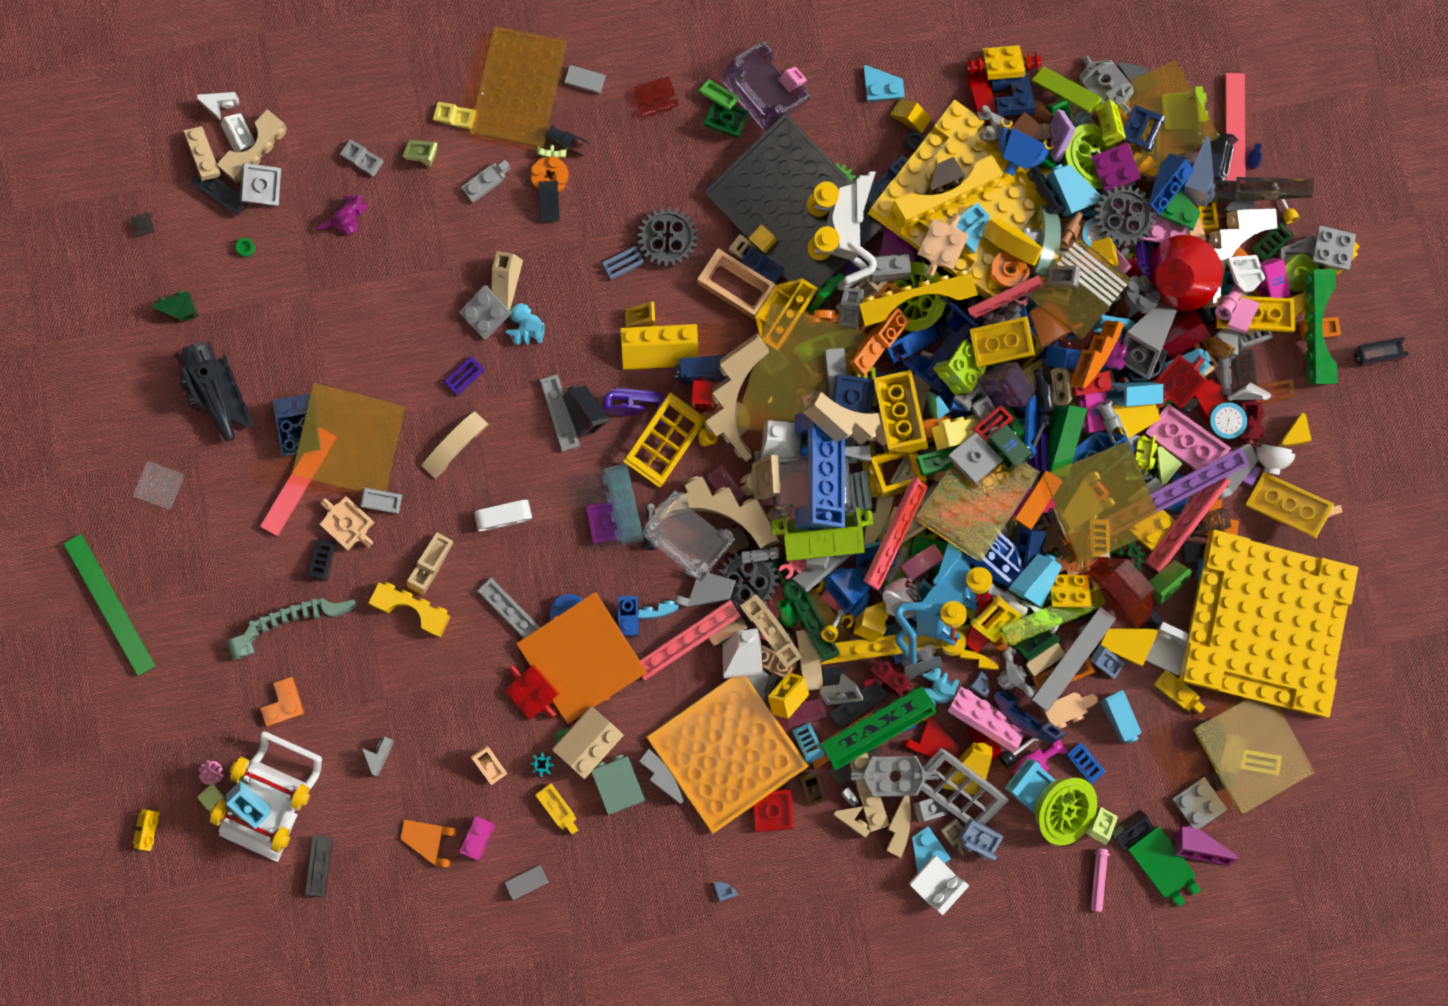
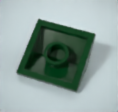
M713 102L703 126L739 138L750 111L735 105L730 110H727Z

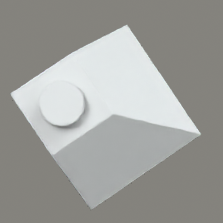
M764 421L761 459L770 455H778V461L799 463L801 435L795 434V423Z
M758 629L737 631L722 644L724 678L762 674L761 640Z

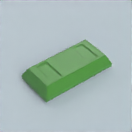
M710 79L698 90L701 95L727 110H730L740 98Z

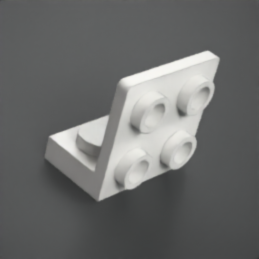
M1162 622L1157 626L1156 630H1158V633L1146 661L1165 670L1167 669L1175 675H1179L1189 634Z
M936 855L928 861L909 883L933 909L942 915L969 887L964 880L956 876Z

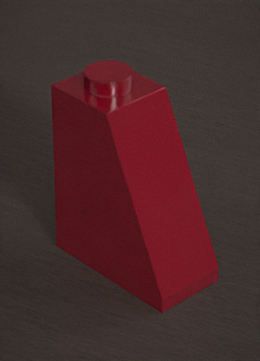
M1196 309L1182 311L1173 320L1163 345L1170 359L1211 336Z

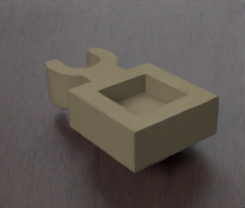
M954 818L942 827L940 832L950 846L956 844L957 852L964 855L962 851L963 843L958 839L963 827Z

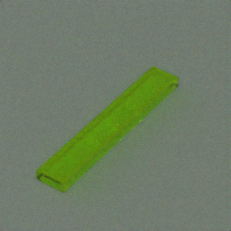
M1098 587L1090 589L1091 607L1050 606L1000 627L999 631L1007 645L1010 646L1106 605V601Z

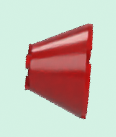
M1184 234L1170 237L1161 242L1149 257L1151 275L1147 277L1155 290L1160 293L1161 298L1159 302H1163L1175 310L1190 311L1206 305L1214 298L1221 286L1223 267L1220 257L1212 245L1197 236Z

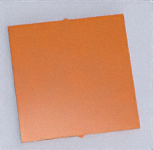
M596 592L561 615L555 616L552 621L517 643L530 666L535 665L560 693L553 699V702L567 724L583 715L590 706L594 708L604 700L608 701L612 695L647 673Z

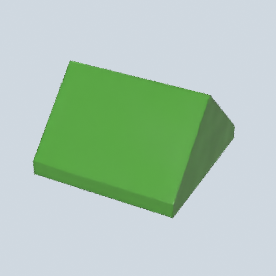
M1173 560L1145 585L1159 606H1161L1189 582L1192 571Z

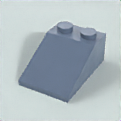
M1208 136L1205 137L1192 167L1194 171L1187 179L1184 195L1192 203L1206 207L1208 202H1212L1216 185L1213 184L1210 137Z

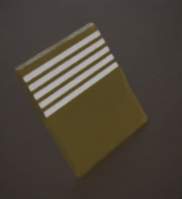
M1078 238L1060 261L1054 265L1079 266L1081 273L1078 289L1048 285V274L1043 280L1044 286L1035 290L1030 298L1080 339H1083L1102 315L1109 311L1111 304L1132 279Z

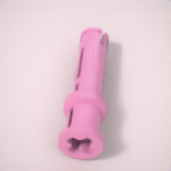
M1236 283L1229 294L1222 298V304L1216 308L1215 313L1222 320H1229L1233 315L1232 311L1239 304L1238 299L1243 290Z

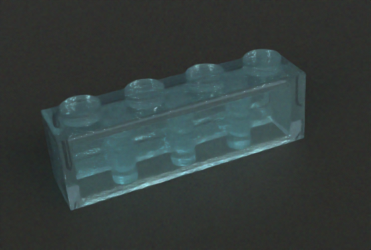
M627 463L604 468L605 474H602L604 486L608 485L609 488L606 497L608 504H612L614 510L610 511L612 523L616 522L618 528L614 530L616 541H621V546L644 541Z

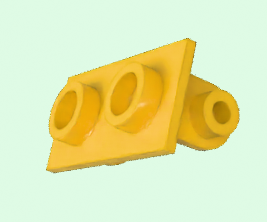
M141 809L136 826L142 827V831L135 830L132 842L134 844L133 848L151 851L159 812Z

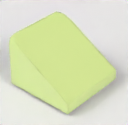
M211 784L198 796V799L208 811H211L213 805L217 804L220 799L224 800L225 797Z

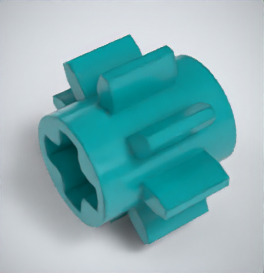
M543 752L539 758L534 755L536 760L534 763H530L531 766H535L533 773L539 771L540 777H543L544 772L551 774L549 768L555 766L549 762L552 757L544 758ZM541 760L544 762L546 760V769H538V761Z

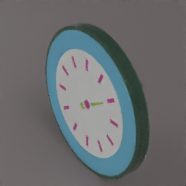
M1234 402L1220 403L1210 413V428L1221 439H1236L1247 428V414L1240 405Z

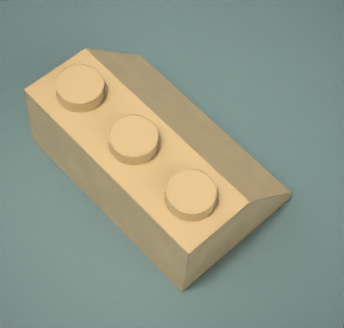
M590 706L552 750L585 779L624 734L595 708Z

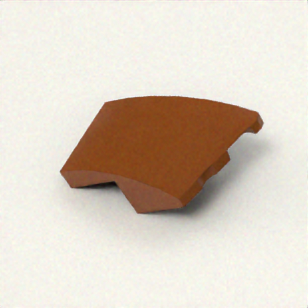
M1048 301L1028 313L1033 332L1038 335L1043 347L1049 346L1052 342L1065 338L1069 333L1084 327L1083 323L1074 325L1072 322L1077 317L1076 313L1067 315L1066 311L1071 307L1069 303L1066 306Z

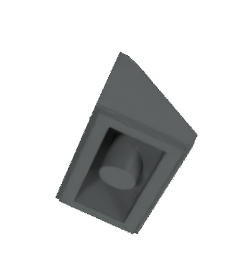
M938 651L917 657L915 664H911L909 661L901 663L903 673L909 678L907 681L921 677L924 673H928L934 668L943 669Z

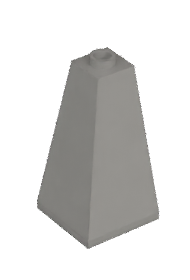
M1159 302L1155 308L1127 331L1122 345L1125 344L1127 347V354L1124 357L1125 366L1148 380L1151 378L1177 312L1175 309L1163 302Z

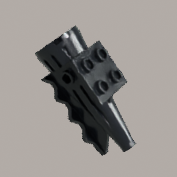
M207 341V345H204L203 342L189 345L182 349L184 353L180 355L178 352L175 353L174 356L182 370V375H179V381L182 389L188 392L187 401L190 408L194 407L196 412L200 411V407L206 409L225 442L236 438L231 420L248 428L254 427L226 355L216 360L210 341Z

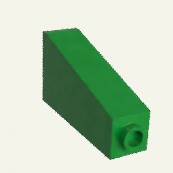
M1054 405L1056 410L1052 411L1051 417L1055 420L1049 428L1048 472L1058 479H1061V476L1068 477L1087 408Z

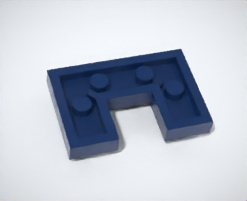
M1026 69L1025 77L990 80L992 90L1011 89L1012 93L1011 97L995 98L997 115L1008 116L1020 115L1024 112L1026 114L1035 113V102Z

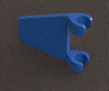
M1033 394L1026 401L1024 443L1029 446L1032 452L1031 457L1036 454V449L1031 441L1040 429L1038 425L1040 412L1036 394Z

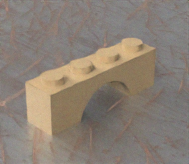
M268 109L255 122L258 138L254 146L245 152L228 151L217 163L219 169L237 184L241 181L242 164L258 165L261 157L265 153H269L273 148V144L283 138L287 128L285 124Z

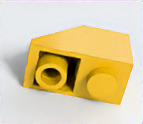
M884 601L866 608L857 617L854 634L873 642L884 635L886 631L885 621L889 616L885 611L886 603Z

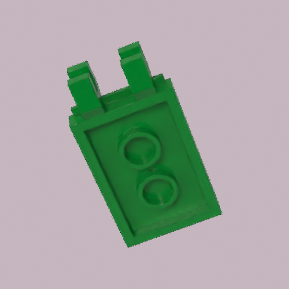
M1159 826L1127 849L1162 897L1171 898L1177 907L1186 902L1178 892L1181 888L1186 886L1192 895H1196L1201 891L1200 887L1193 880L1196 878L1194 871L1183 857L1174 855V845Z

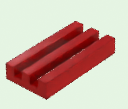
M999 405L978 423L972 431L987 442L991 435L1006 424L1008 425L1014 418L1002 405ZM1001 410L1002 414L984 430H979L981 426ZM1005 416L1008 418L987 437L984 435Z

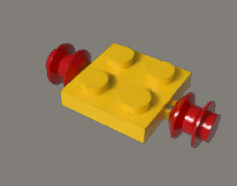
M1020 45L983 48L982 55L984 61L980 57H977L976 61L969 57V61H966V72H970V76L973 75V72L981 75L983 69H986L988 80L1025 77V68L1027 71H1030V68L1034 67L1038 71V67H1041V55L1035 52L1034 56H1030L1027 52L1024 58H1022Z

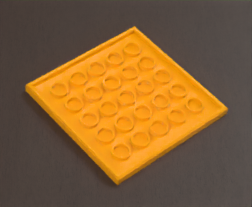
M747 676L731 677L647 736V739L712 834L809 767Z

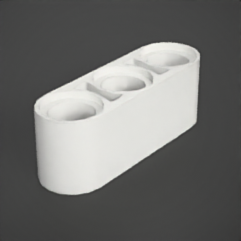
M520 500L474 512L478 531L491 530L532 520L528 500Z

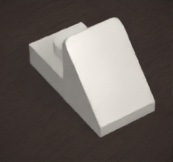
M235 92L197 95L201 105L219 120H221L220 107L233 108L239 105V99Z

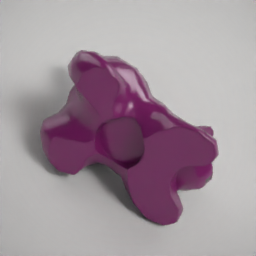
M360 194L355 196L343 195L345 199L343 207L337 210L331 219L319 225L317 229L325 230L330 226H334L348 235L355 233L358 230L356 217L365 212L367 203H361L362 196Z
M1121 333L1104 364L1108 368L1121 370L1125 366L1124 357L1127 354V347L1125 344L1121 345Z

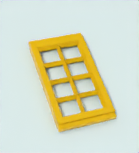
M669 392L625 456L623 462L660 488L705 423V417ZM669 405L681 413L674 423L663 416ZM683 416L695 423L689 433H686L677 426ZM659 419L671 426L665 437L653 429ZM674 429L686 437L680 447L668 440ZM650 433L662 440L656 450L644 443ZM665 443L676 450L670 461L659 454ZM641 446L653 454L647 464L635 457ZM655 457L667 464L661 475L649 467Z

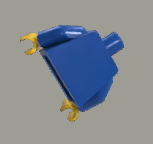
M1003 118L999 124L1000 131L998 135V148L1000 154H1002L1001 158L1008 161L1003 172L1014 176L1018 167L1026 170L1041 164L1054 145L1052 144L1050 147H1047V139L1040 142L1015 128H1010L1012 121L1005 125Z
M854 567L850 569L835 568L817 583L820 584V587L815 589L816 593H820L825 587L846 614L851 613L849 616H844L841 619V624L845 619L851 621L846 628H850L853 625V619L857 618L865 610L870 598L868 592L871 586L864 582L865 577Z

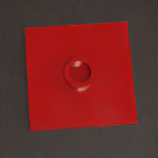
M792 790L773 791L753 806L756 833L794 830Z

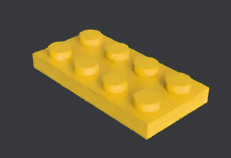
M1263 472L1246 503V507L1316 539L1331 513L1334 503Z

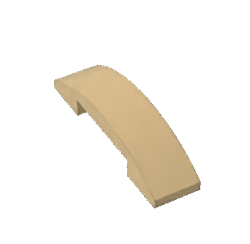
M474 411L435 448L422 464V467L436 479L459 452L489 424Z
M756 594L740 605L775 650V654L785 668H788L802 658L782 625Z

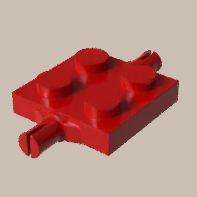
M1179 354L1153 382L1163 384V403L1156 405L1162 408L1170 400L1182 409L1208 381L1198 369L1205 361V358L1199 355L1191 363Z
M512 665L508 671L515 679L505 692L529 720L543 711L550 719H553L557 713L554 712L550 705L553 699L560 693L535 665H532L523 673H520L515 665Z

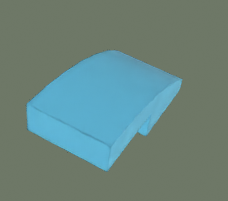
M663 601V604L659 603L658 611H655L653 607H643V610H639L638 618L656 619L677 612L678 605H674V601Z

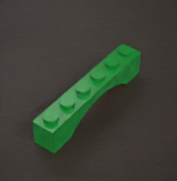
M1335 269L1306 270L1304 276V283L1306 285L1304 297L1306 303L1305 322L1307 323V332L1305 334L1307 342L1305 354L1307 360L1306 379L1308 384H1337V364L1326 347L1322 328L1326 304L1330 295L1336 289Z

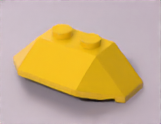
M803 278L775 285L755 316L760 338L766 345L776 351L780 349L809 306L814 294L818 290L817 287Z

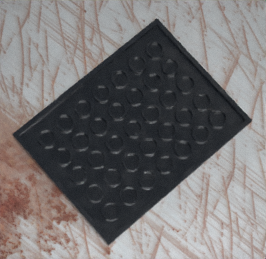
M785 113L704 192L748 239L761 224L777 238L775 244L766 253H762L785 268L782 274L789 282L803 278L819 289L849 261V259L830 254L825 260L816 261L807 253L808 242L820 228L826 226L829 213L823 217L812 216L806 207L808 198L813 194L816 186L822 182H831L837 188L851 185L853 182ZM868 198L863 210V221L860 223V246L862 248L884 227L883 224L868 214L874 205Z

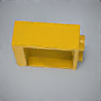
M891 451L871 457L867 468L870 476L874 477V488L876 493H880L881 499L906 492L911 479L886 486L878 464L907 457L914 478L926 484L927 478L921 475L916 461L917 451L911 453Z

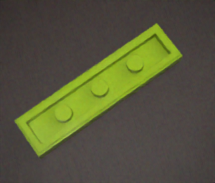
M1044 66L1032 79L1033 84L1061 99L1067 100V102L1089 114L1102 101L1101 96Z

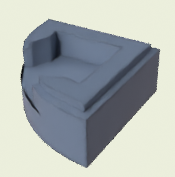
M981 671L970 688L986 699L989 694V682L986 675Z
M724 882L713 883L719 902L738 896L736 890L731 885Z

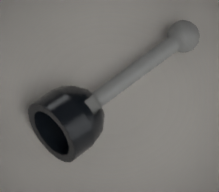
M1040 413L1038 417L1040 429L1032 444L1034 447H1036L1043 430L1051 427L1055 420L1054 418Z

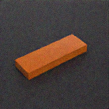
M1047 470L1044 471L1014 519L1031 530L1062 481Z

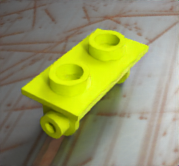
M1156 435L1152 439L1141 436L1137 441L1136 451L1138 452L1135 455L1134 466L1138 470L1144 469L1145 476L1155 463L1153 455L1157 449V443H1155Z

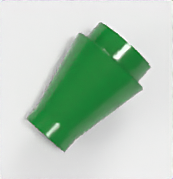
M786 600L779 601L777 607L779 609L780 622L786 627L796 625L798 617L792 606Z

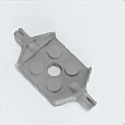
M1089 56L1083 57L1082 62L1087 68L1079 77L1080 84L1082 85L1083 83L1089 91L1101 96L1102 101L1100 104L1111 99L1122 110L1124 115L1129 114L1131 109L1126 102L1134 92L1133 86L1112 60L1092 62ZM1104 79L1110 80L1108 83L1101 82Z
M872 756L865 771L851 772V776H859L851 777V780H863L866 782L873 796H917L924 782L927 780H938L939 776L931 775L939 774L938 771H924L917 756ZM894 771H898L901 774V779L898 782L890 780V774Z

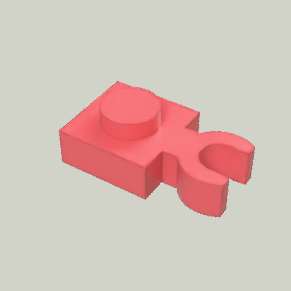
M786 559L785 561L788 564L782 565L778 572L787 570L788 575L784 579L788 580L793 575V571L799 574L807 567V559L791 561Z

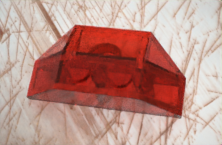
M1099 558L1084 571L1137 629L1152 616L1154 587L1128 559Z

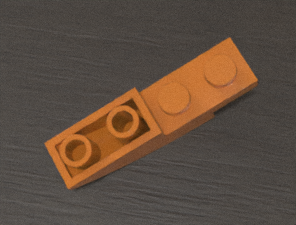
M895 308L885 321L879 322L854 350L856 354L849 363L860 376H865L883 351L892 346L908 324L909 320L899 308Z

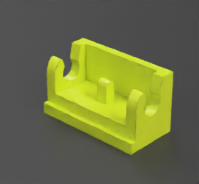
M1109 99L1107 102L1095 107L1100 119L1103 132L1102 139L1105 145L1110 146L1125 139L1118 106Z

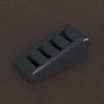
M316 540L307 576L323 580L329 579L336 546L335 542ZM320 545L330 547V550H322ZM318 553L327 554L328 558L319 557ZM317 560L326 562V565L316 564ZM315 568L324 569V572L315 571Z

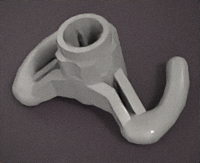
M1008 647L1009 649L1003 651V656L1006 660V670L999 673L1000 676L997 677V680L1003 690L1018 687L1028 697L1033 698L1038 689L1036 686L1030 687L1024 682L1025 676H1027L1022 666L1018 667L1013 663V656L1016 655V650Z

